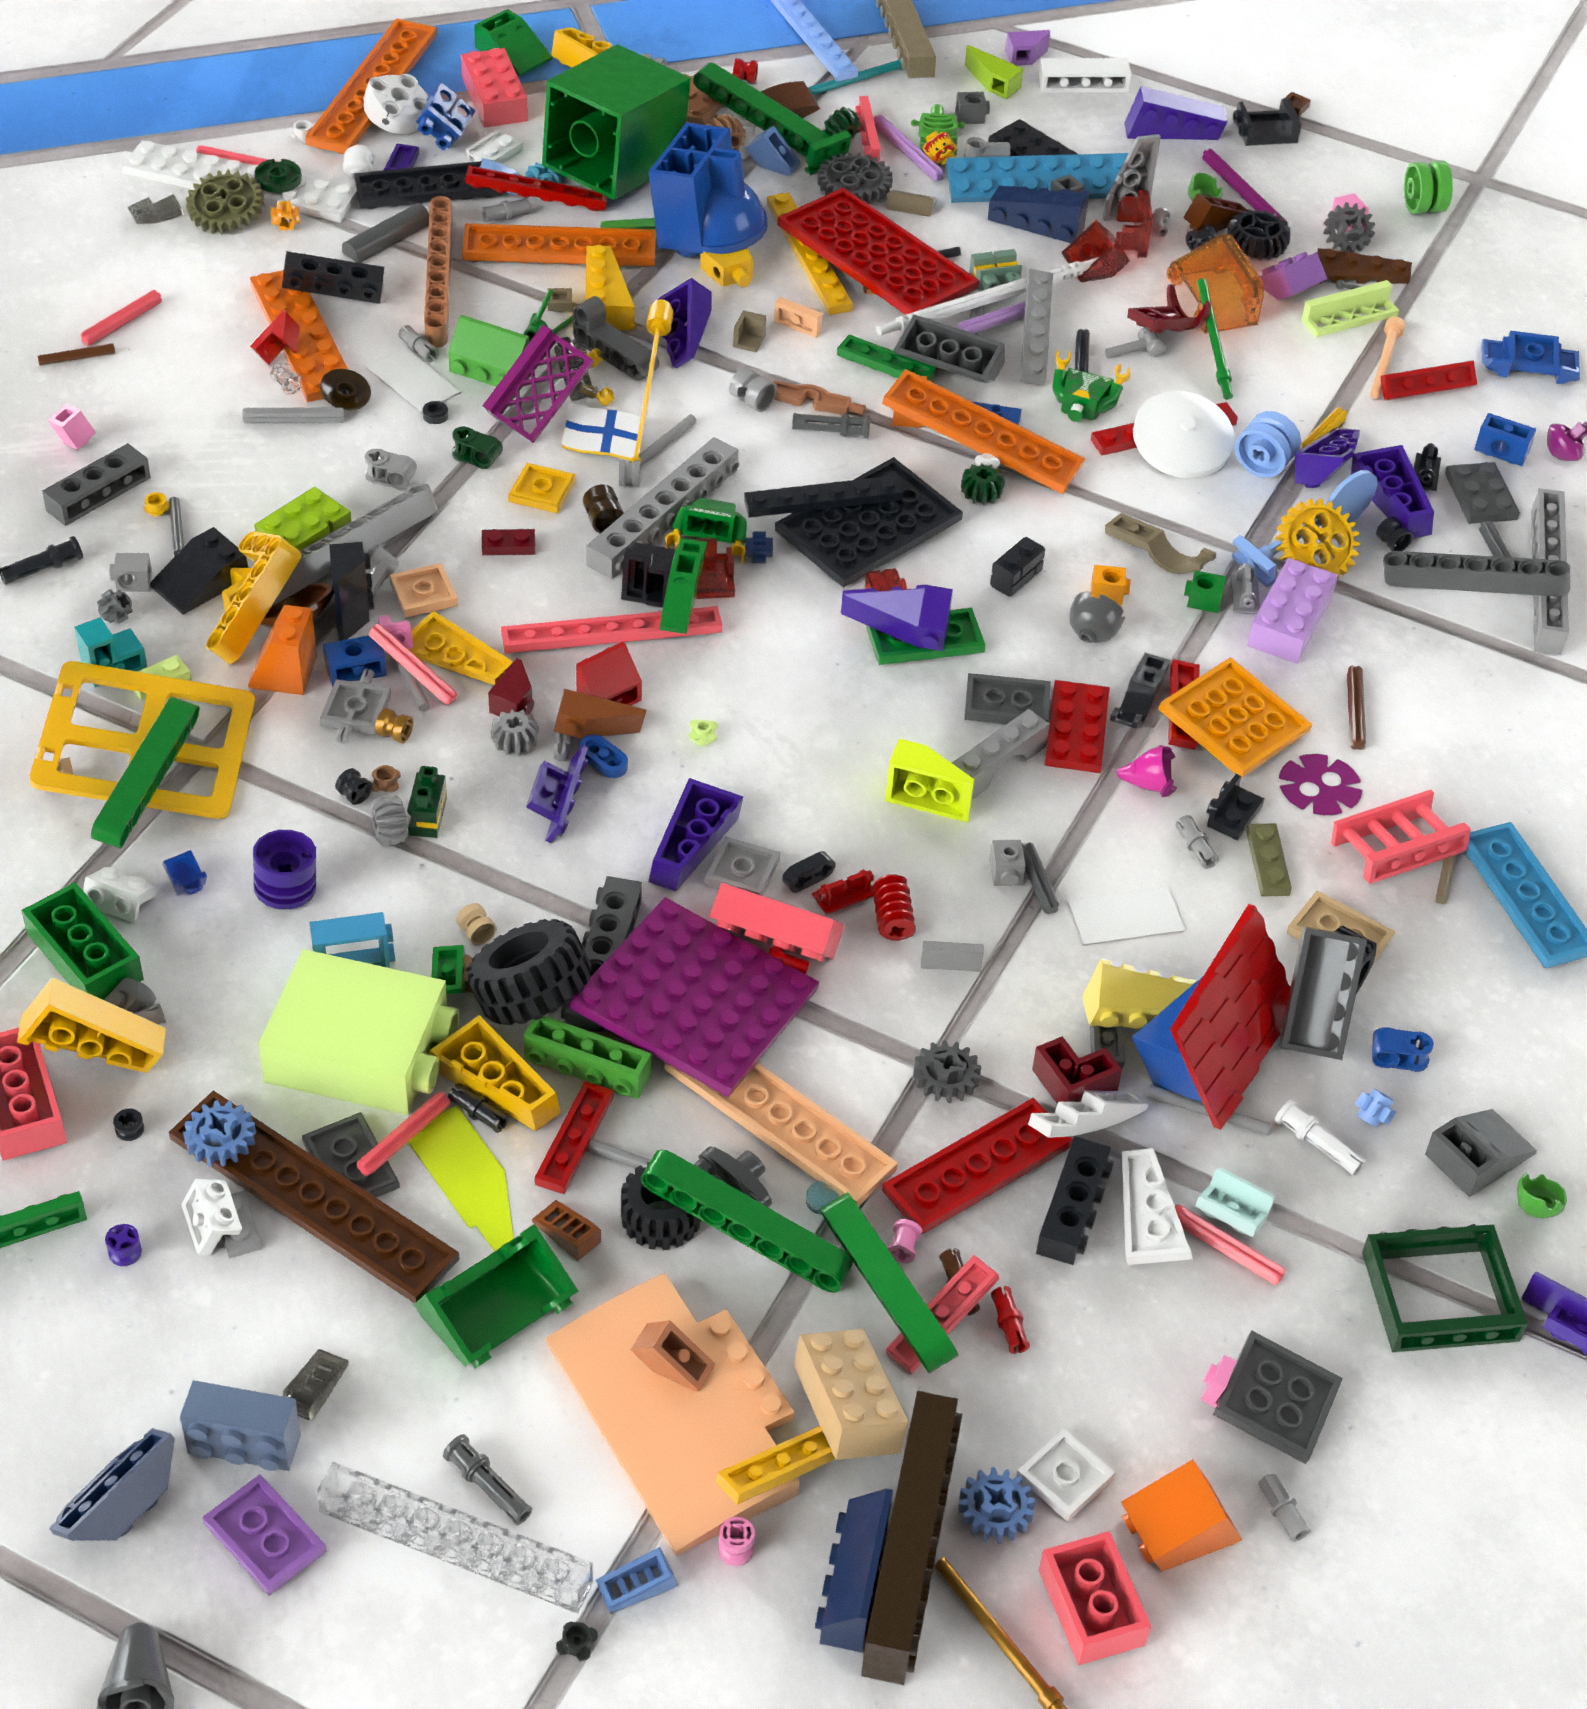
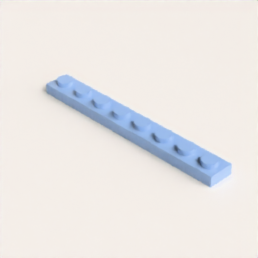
M770 0L837 81L858 77V68L800 0Z

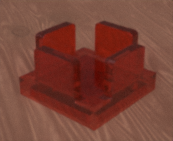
M1139 190L1138 197H1122L1119 200L1117 221L1134 222V225H1123L1122 232H1116L1117 249L1135 250L1137 257L1147 258L1153 215L1149 190Z
M716 538L691 539L707 542V550L697 585L696 599L735 597L732 547H726V553H717Z

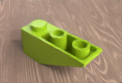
M966 46L965 66L989 92L1008 99L1021 88L1023 68L973 46Z

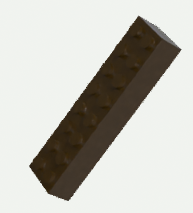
M917 1391L865 1643L862 1677L904 1685L906 1672L914 1673L963 1415L956 1412L957 1398Z

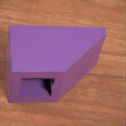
M1050 30L1007 32L1005 53L1009 63L1016 66L1032 65L1048 51Z

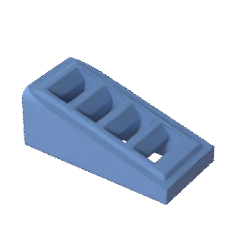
M660 1547L596 1579L610 1613L679 1586ZM658 1567L662 1576L655 1579L651 1569ZM643 1572L648 1580V1583L642 1585L638 1574ZM627 1578H631L635 1587L630 1592L624 1581ZM614 1583L618 1584L622 1596L617 1599L610 1586Z

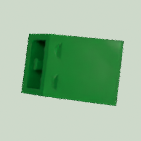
M509 9L474 25L475 48L479 51L505 48L518 76L524 75L553 60L552 55L524 19Z

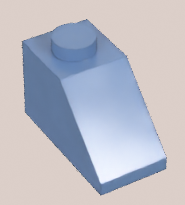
M774 126L757 135L745 148L759 167L786 176L791 175L801 164V161Z

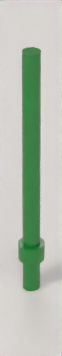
M1204 278L1197 281L1202 307L1206 301H1211L1207 280ZM1211 305L1206 324L1217 368L1216 379L1217 383L1221 385L1223 398L1229 400L1233 398L1230 384L1232 377L1230 370L1226 367L1214 310Z

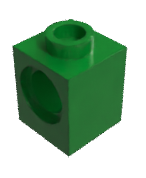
M1195 570L1193 580H1187L1184 596H1189L1187 607L1219 613L1226 576Z

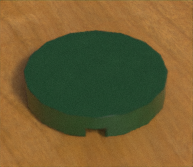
M269 159L260 163L254 171L255 181L260 184L261 190L270 193L291 191L298 187L302 180L300 166L288 159H281V162Z

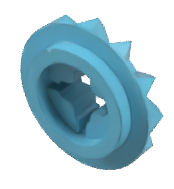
M535 163L534 166H528V171H526V177L556 183H561L563 180V175L539 163Z

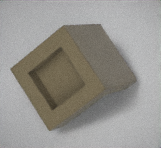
M743 310L734 326L733 347L757 352L766 336L767 316Z

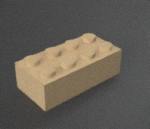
M851 1329L801 1334L799 1336L794 1368L835 1460L901 1453L908 1420L865 1330Z

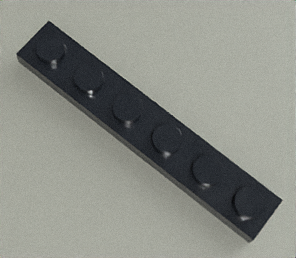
M898 475L744 492V502L749 518L903 500V490Z

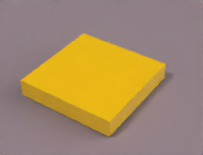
M526 463L508 494V502L558 514L576 481L575 474Z

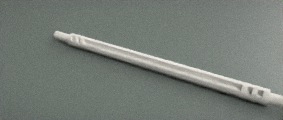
M1097 257L1084 262L1076 261L1045 272L1053 273L1052 284L1080 276L1084 271L1100 267L1101 260ZM1027 277L897 317L895 321L877 326V334L881 336L896 330L905 331L914 314L936 321L1025 293Z

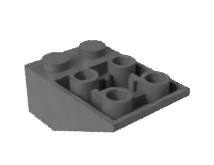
M1489 1109L1455 1117L1433 1131L1425 1155L1463 1192L1471 1197L1535 1155L1537 1150L1497 1112Z

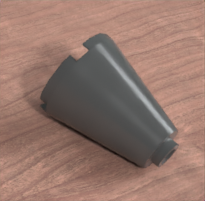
M134 1623L122 1630L97 1700V1709H174V1696L158 1632L154 1627L146 1623Z

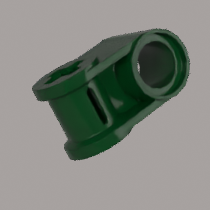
M458 427L452 432V437L455 441L452 456L459 461L475 465L480 469H488L503 451V446L497 438L475 431L470 427Z

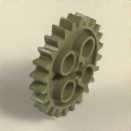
M230 169L225 174L218 170L217 176L208 173L209 179L206 180L201 177V184L193 183L194 190H188L189 197H186V208L190 220L194 221L196 227L201 225L202 231L210 228L211 234L216 230H219L221 235L224 234L225 230H229L233 234L234 228L242 231L243 224L250 227V220L257 221L256 214H262L261 207L265 206L260 184L256 183L254 177L249 179L248 173L240 176L239 170L234 174H231Z

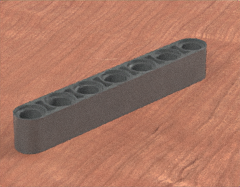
M1392 551L1383 558L1385 582L1394 587L1556 597L1566 595L1570 591V565L1561 560Z

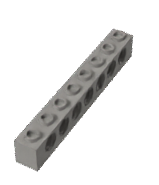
M715 437L710 439L586 546V566L610 579L614 578L619 572H622L626 548L633 549L635 543L647 545L656 543L667 530L672 528L680 508L691 505L699 498H706L714 489L719 488L730 475H734L739 468V449Z
M1538 488L1531 510L1532 559L1567 562L1565 492ZM1568 593L1557 597L1533 595L1534 652L1561 656L1569 634Z

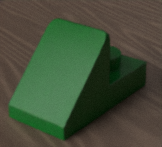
M464 945L433 947L431 977L446 980V994L467 993L464 977Z

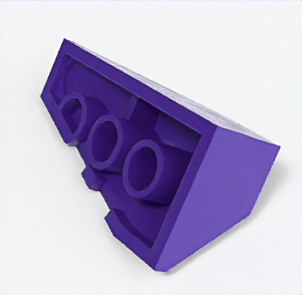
M925 584L917 585L916 589L902 590L901 586L892 587L891 591H878L875 588L843 590L841 614L913 646L943 651L949 628L953 589Z

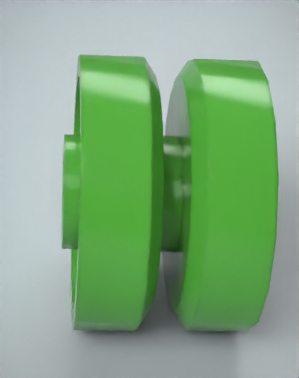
M1424 161L1412 162L1408 165L1404 176L1403 188L1406 207L1410 213L1421 214L1428 210L1432 213L1447 211L1452 199L1453 180L1451 169L1446 161H1431L1429 164Z

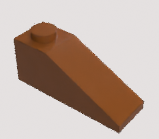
M564 689L554 732L577 738H584L589 735L611 736L640 733L646 709Z

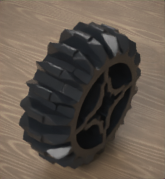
M1248 209L1246 213L1241 211L1239 215H1234L1233 219L1230 220L1227 229V242L1230 243L1229 247L1233 248L1235 253H1242V257L1249 256L1251 259L1258 258L1260 261L1262 258L1270 260L1271 257L1278 258L1279 255L1284 254L1290 243L1291 232L1288 222L1283 221V217H1276L1275 213H1267V210L1263 212L1258 209L1256 211Z

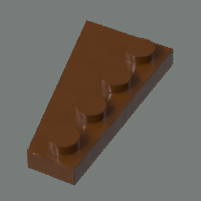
M1318 248L1317 253L1327 276L1326 280H1332L1333 284H1336L1338 280H1356L1357 284H1366L1370 280H1376L1377 282L1388 280L1391 284H1409L1412 262L1402 259L1395 260L1380 256L1362 255L1355 252L1335 251L1330 248Z

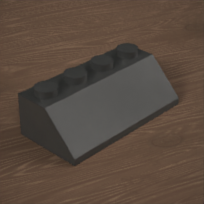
M915 314L894 348L895 354L983 383L995 381L1005 363L1004 343Z

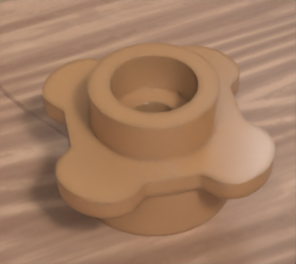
M382 765L372 772V777L374 778L372 782L373 791L395 792L399 789L397 781L401 774L392 766Z

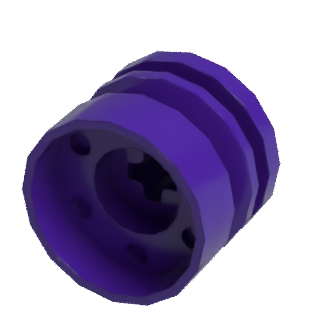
M279 829L268 832L257 840L253 847L254 893L258 900L266 906L275 909H294L303 906L312 899L316 892V846L312 839L298 831Z

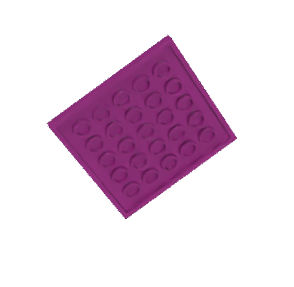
M664 897L589 978L587 985H583V991L579 995L575 994L572 997L569 1008L729 1098L814 995L820 982L794 967L783 965L779 959Z

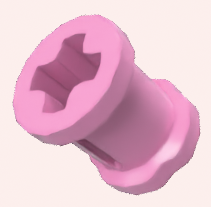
M897 1220L893 1226V1242L888 1245L887 1249L896 1262L910 1263L915 1260L916 1251L914 1248L916 1240L921 1237L922 1228L912 1220Z

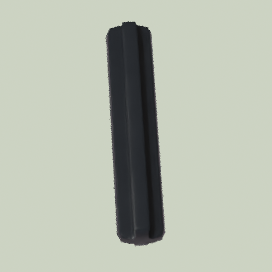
M1079 329L1076 336L1075 369L1088 373L1090 332L1088 329Z

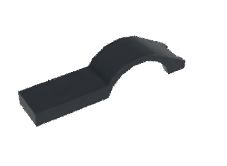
M1145 652L1129 681L1120 709L1114 708L1110 721L1135 729L1141 728L1148 716L1153 699L1169 670L1171 660Z

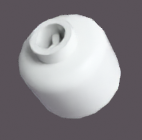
M354 145L345 151L343 171L349 178L354 180V173L373 172L374 155L366 146Z

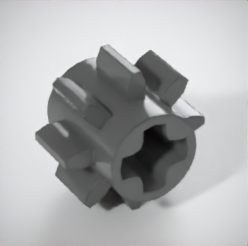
M109 589L101 595L102 599L97 601L99 605L98 612L105 621L111 624L116 620L117 623L121 624L129 619L128 615L133 612L131 609L132 601L126 593L121 590L114 593Z

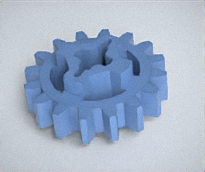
M218 1100L214 1101L213 1108L203 1104V1112L199 1114L193 1111L191 1113L192 1121L185 1122L186 1132H183L188 1153H195L196 1161L198 1162L207 1158L208 1166H212L215 1160H220L221 1166H225L226 1159L229 1158L236 1163L238 1162L237 1154L247 1155L249 1153L248 1145L255 1144L254 1135L256 1134V1129L251 1113H244L243 1105H239L234 1109L232 1101H228L225 1106H220Z
M992 1467L990 1475L987 1476L982 1470H979L976 1480L968 1477L965 1488L960 1490L958 1512L963 1513L961 1523L963 1525L972 1524L970 1531L972 1535L977 1534L979 1531L982 1532L984 1542H987L990 1536H995L997 1543L1001 1544L1002 1538L1005 1535L1011 1541H1014L1017 1531L1025 1534L1028 1523H1032L1034 1515L1032 1510L1034 1509L1035 1499L1030 1497L1031 1487H1021V1476L1014 1479L1009 1478L1010 1470L1008 1469L1003 1472V1475H998L996 1468ZM1014 1499L1018 1503L1019 1511L1017 1510V1504L1013 1502ZM973 1500L976 1501V1507L980 1509L979 1512L976 1511Z

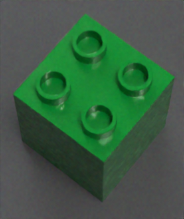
M616 44L547 80L542 166L613 200L643 185L650 180L649 170L685 123H687L691 78Z

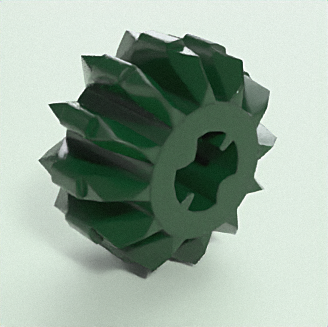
M842 107L839 111L835 110L832 115H829L828 120L824 122L822 131L829 136L847 131L852 136L851 139H854V136L859 133V128L862 124L857 117L858 115L853 110Z
M983 463L980 466L971 464L970 469H965L962 475L961 492L964 493L965 499H972L973 504L976 502H981L983 505L986 502L994 504L995 499H1000L1003 494L1005 480L1001 470L998 468L993 469L992 464L989 466H984Z

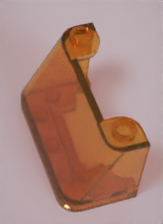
M1231 234L1219 235L1170 263V267L1167 268L1168 280L1173 285H1181L1184 281L1198 302V308L1195 311L1194 317L1198 316L1203 308L1197 281L1204 278L1207 280L1218 331L1258 325L1264 297V285L1260 276ZM1206 322L1201 327L1205 334L1208 333Z

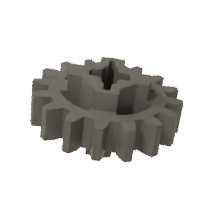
M1345 202L1343 209L1338 204L1334 211L1331 210L1329 212L1328 218H1326L1323 224L1327 226L1323 234L1329 235L1326 242L1334 243L1333 250L1340 247L1342 252H1345L1346 249H1349V252H1355L1356 249L1361 252L1364 249V245H1369L1371 242L1370 238L1375 234L1371 230L1374 228L1375 222H1369L1373 215H1365L1366 207L1359 210L1357 209L1358 203L1350 207L1349 203ZM1353 223L1354 225L1352 226V229L1348 230V232L1345 233L1347 227H1350V225Z
M943 1040L940 1047L932 1042L930 1044V1051L922 1048L920 1056L915 1057L913 1078L917 1079L916 1087H925V1096L931 1093L935 1094V1101L937 1102L941 1097H946L948 1103L952 1102V1097H957V1099L963 1101L965 1093L972 1096L974 1087L979 1086L981 1065L977 1064V1055L969 1056V1047L960 1050L959 1042H955L952 1047L948 1046L946 1040Z

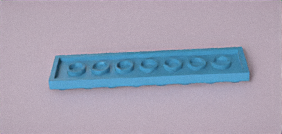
M1128 153L947 158L946 168L951 203L990 202L999 186L1028 187L1029 190L1048 188L1051 191L1053 180L1070 174L1084 185V190H1090L1089 199L1106 198Z

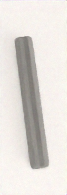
M340 407L243 408L242 418L244 423H343L345 411L344 408Z

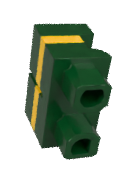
M421 766L419 773H416L407 812L411 816L408 825V834L411 836L438 838L447 801L446 776L438 775V768Z

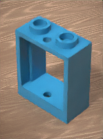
M384 912L309 922L314 952L326 954L325 946L378 939L379 948L328 955L390 968V962L395 961L393 943L388 944V942H394L392 925L385 924Z

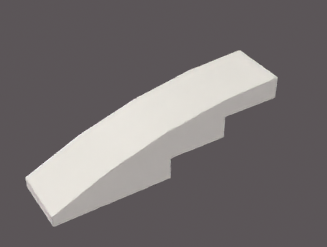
M1084 1090L1081 1102H1058L1055 1113H1032L1028 1125L1048 1138L1076 1136L1124 1122L1146 1111L1149 1103L1129 1091Z

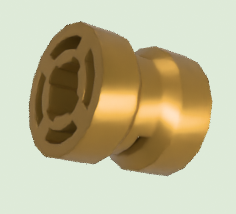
M384 708L377 717L375 733L382 737L390 735L394 741L404 744L411 735L414 724L413 718L405 714L396 715L395 711Z

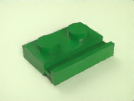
M843 131L810 144L806 160L808 167H805V171L811 176L818 173L820 164H825V159L831 160V156L839 158L840 153L843 155L848 154L852 136L847 131Z

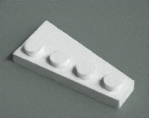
M1154 1149L1122 1151L1127 1265L1193 1259Z

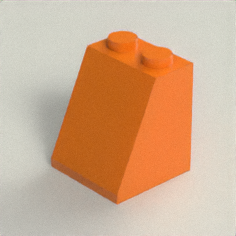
M283 606L262 645L248 683L249 688L304 695L317 658L312 608Z
M1194 1459L1121 1501L1126 1511V1514L1121 1516L1132 1535L1138 1532L1143 1543L1138 1545L1140 1552L1148 1564L1154 1562L1162 1572L1243 1540L1210 1482Z

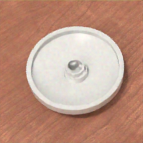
M1171 391L1150 398L1138 411L1133 426L1134 441L1144 459L1156 469L1179 478H1201L1217 472L1229 459L1234 446V430L1226 414L1210 400L1189 392Z

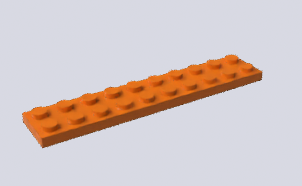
M396 18L305 136L306 145L335 151L340 154H345L348 148L356 145L372 124L364 110V95L369 80L372 77L409 74L436 38L437 27Z

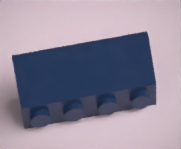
M883 1489L849 1499L846 1513L839 1511L835 1533L841 1534L840 1543H832L829 1564L835 1565L833 1575L826 1574L822 1596L828 1597L826 1608H818L815 1629L821 1630L820 1644L861 1653L863 1651L888 1528L893 1490Z

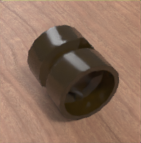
M595 485L585 492L583 505L589 515L592 527L601 534L622 516L624 512L618 502L615 491L609 485Z

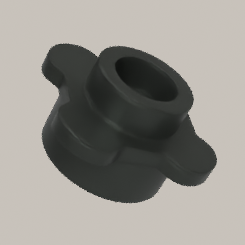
M567 1622L563 1626L562 1639L556 1643V1650L560 1655L570 1654L576 1656L579 1661H586L591 1656L590 1647L597 1640L598 1633L594 1628L588 1627L582 1622ZM579 1639L580 1643L575 1644L573 1641Z

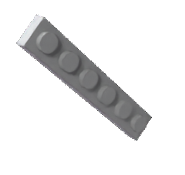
M1029 269L1027 275L1020 382L1039 386L1045 385L1047 377L1053 273Z

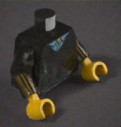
M569 337L562 338L594 361L591 366L592 368L603 361V358L599 357L601 351L598 348H594L587 353L586 350L580 348L578 340H571ZM557 343L554 347L556 357L564 355L563 346ZM580 358L570 359V371L578 370L585 361ZM565 361L558 362L561 373L566 372ZM589 371L586 372L569 395L571 402L585 397L591 399L596 397L603 406L609 405L615 399V396H613L614 392L606 386L599 392L598 388L593 386ZM563 378L567 386V378Z

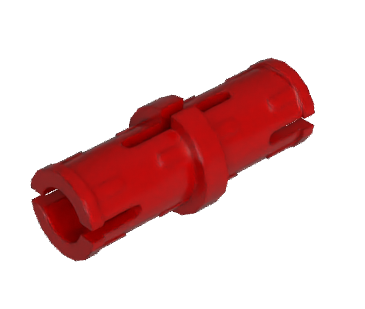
M1004 1286L1005 1294L1003 1295L1002 1288L998 1287L990 1294L998 1314V1327L1004 1332L1009 1352L1016 1354L1015 1346H1017L1019 1353H1023L1029 1349L1030 1343L1027 1340L1022 1325V1320H1024L1022 1312L1016 1308L1011 1288Z

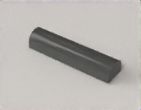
M416 203L343 242L342 253L355 262L360 263L428 226L429 213L422 204Z

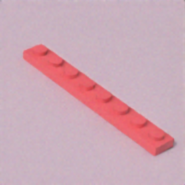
M718 606L693 608L687 634L660 630L662 611L501 626L504 653L618 643L622 641L629 642L722 633V621Z

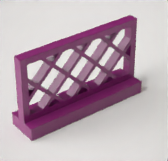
M543 324L482 406L491 416L499 419L534 443L594 361ZM557 342L563 346L564 355L551 358L550 350ZM580 358L585 361L578 370L570 371V359ZM565 361L566 372L553 374L551 363ZM547 364L548 376L535 378L537 367ZM567 378L565 389L555 391L554 380ZM549 381L550 393L538 395L536 384ZM532 385L533 396L520 398L519 391L522 387ZM551 398L552 406L550 409L540 412L538 400ZM534 401L535 413L522 415L521 404ZM517 405V417L506 418L502 415L508 406ZM536 418L537 426L529 434L524 430L523 421Z

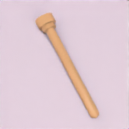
M1390 317L1385 324L1384 332L1387 338L1370 392V396L1373 399L1380 397L1382 390L1380 376L1386 375L1396 339L1403 335L1405 329V322L1399 317Z

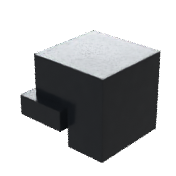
M635 543L633 549L626 548L624 553L621 600L645 603L649 606L663 608L675 549Z

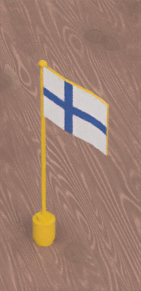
M656 300L650 306L646 328L649 333L654 335V342L641 416L618 410L587 408L570 403L562 440L563 448L579 453L614 456L629 460L631 463L635 460H640L641 463L639 454L659 336L667 335L672 325L673 309L668 301Z

